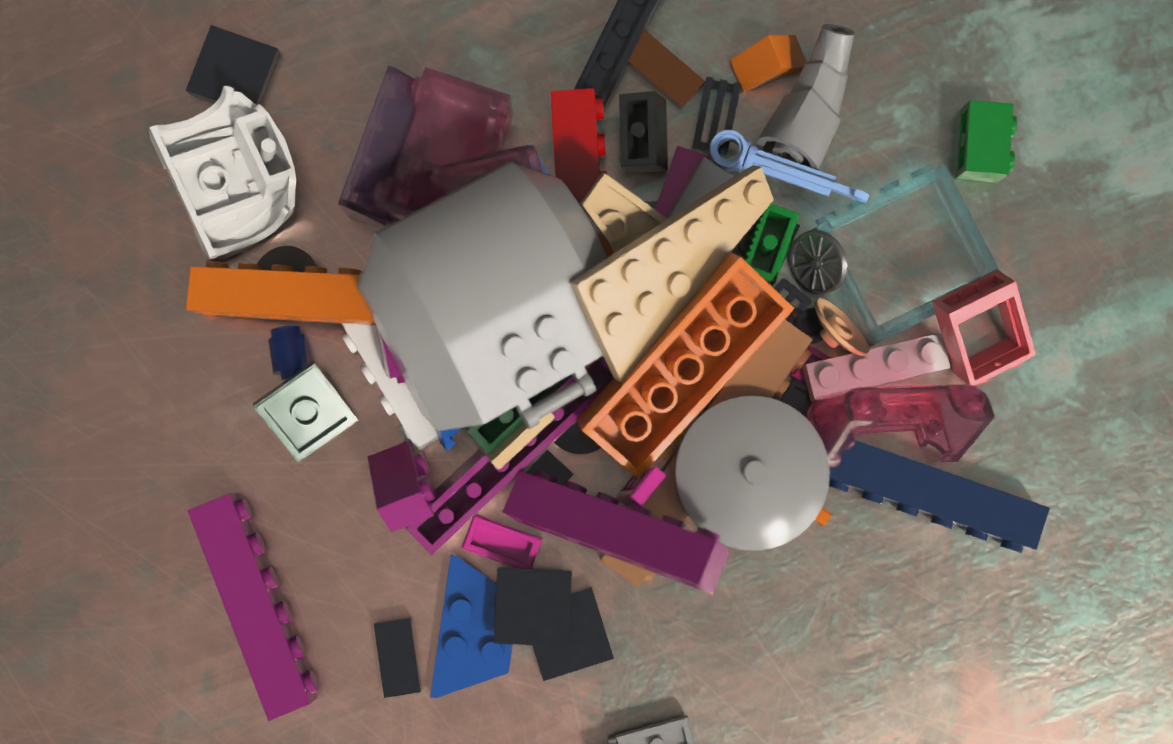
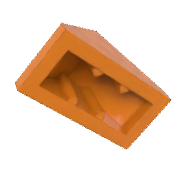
M767 35L730 59L729 63L737 82L742 83L741 92L743 94L801 72L807 61L796 35Z

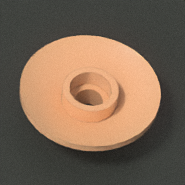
M819 298L814 302L817 317L824 328L820 331V335L829 346L835 348L840 345L860 356H865L869 352V345L865 337L842 310L823 298Z

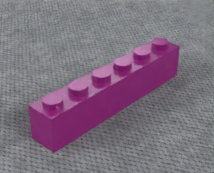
M536 470L534 475L522 471L519 472L502 511L504 514L519 523L713 595L730 552L727 547L719 542V534L702 527H698L696 532L684 528V522L668 515H663L662 520L651 517L652 512L637 504L630 503L629 508L619 506L618 499L602 492H598L596 497L586 494V488L570 481H566L565 486L555 483L557 480L555 477Z
M229 493L187 510L268 721L311 704L318 698L316 694L319 691L318 681L312 670L307 671L302 658L306 655L304 645L298 635L294 636L289 625V622L292 621L290 609L284 600L280 602L275 589L279 586L278 578L274 569L271 566L267 567L262 553L265 552V545L260 534L253 532L249 519L252 518V512L247 500L244 497L240 498L239 493Z

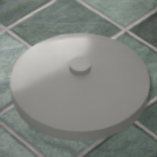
M742 396L723 401L711 407L692 423L679 445L674 475L681 505L697 528H706L719 534V542L723 545L736 549L755 551L783 545L802 534L812 524L825 502L829 487L830 470L827 452L821 437L814 426L799 411L772 398Z

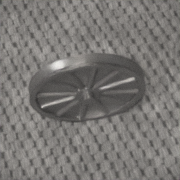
M810 230L799 235L793 242L790 250V266L795 279L805 290L816 295H825L837 290L843 284L847 274V259L841 244L835 237L822 230Z

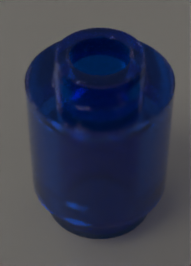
M282 326L270 330L271 338L268 339L272 371L273 375H281L282 381L287 380L309 364L305 335L301 334L300 326Z

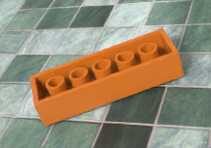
M730 252L621 383L613 378L579 415L576 421L584 433L638 479L795 308L740 256Z

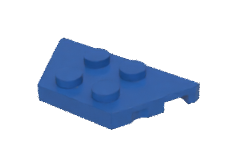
M454 554L450 556L430 698H438L509 673L513 644L493 643L496 582L462 560L460 556Z

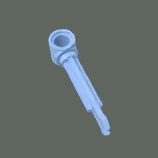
M734 130L721 131L711 141L710 153L715 165L725 171L735 170L741 172L742 168L745 170L752 165L762 167L764 175L829 197L831 191L864 203L867 202L869 194L861 190L834 182L836 178L834 175L759 150V147L751 146L752 141L745 139ZM733 142L738 145L739 153L734 159L726 160L720 157L718 151L723 143Z

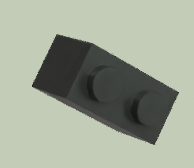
M655 91L619 94L621 168L632 173L668 171L666 99Z

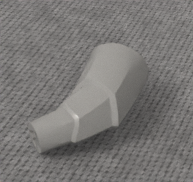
M834 24L822 25L809 62L804 65L791 93L785 95L757 139L756 147H759V150L819 170L841 121L839 113L848 79L847 69L855 34L854 31Z

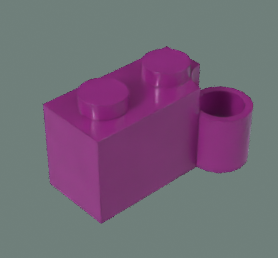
M409 440L367 457L376 508L391 533L434 516L431 500L436 497L430 480L427 477L425 478V474L430 472L424 454L422 452L416 453Z

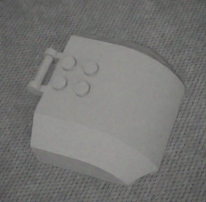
M510 161L374 233L370 244L372 251L364 272H361L356 286L421 414L437 431L483 425L513 407H516L523 423L530 430L540 424L539 419L580 395L586 397L596 391L595 385L584 366L602 357L603 353L570 282L607 259V256L588 217L561 179ZM570 374L572 375L574 382L538 403L530 405L529 398Z

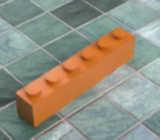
M206 261V267H190L186 303L187 311L212 316L376 325L356 286L361 274V270L339 268L338 274L327 273L328 269L305 266L304 272H294V267L273 264L271 265V270H261L260 265L251 263H239L238 269L228 268L229 264L215 261Z

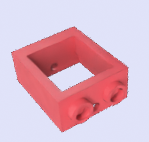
M996 269L932 301L953 372L970 387L986 383L991 377L1008 369L1018 367L1024 361L1036 356L1016 281ZM998 305L1007 339L968 358L958 324Z

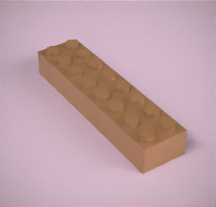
M784 320L708 402L701 414L723 401L742 396H762L778 400L790 384V381L786 379L790 372L793 373L796 369L799 370L811 355L812 351L807 349L813 339ZM678 445L661 469L666 476L642 507L652 512L651 517L662 520L663 515H668L682 522L690 521L692 523L681 505L675 485L674 473ZM604 554L599 556L602 563L637 588L642 582L648 585L656 575Z

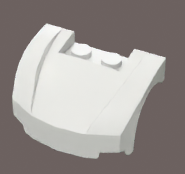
M223 86L219 99L206 111L181 122L149 127L150 140L164 170L167 169L191 220L194 234L207 261L219 262L255 246L274 233L293 214L296 175L286 140L269 113L260 104L256 105L241 92H235L230 86Z

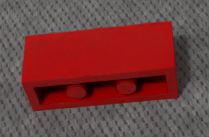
M594 88L550 91L555 177L561 179L576 200L581 202L602 172L607 174V171H600L599 156H606L605 134H598L597 120H604L603 97L596 98Z

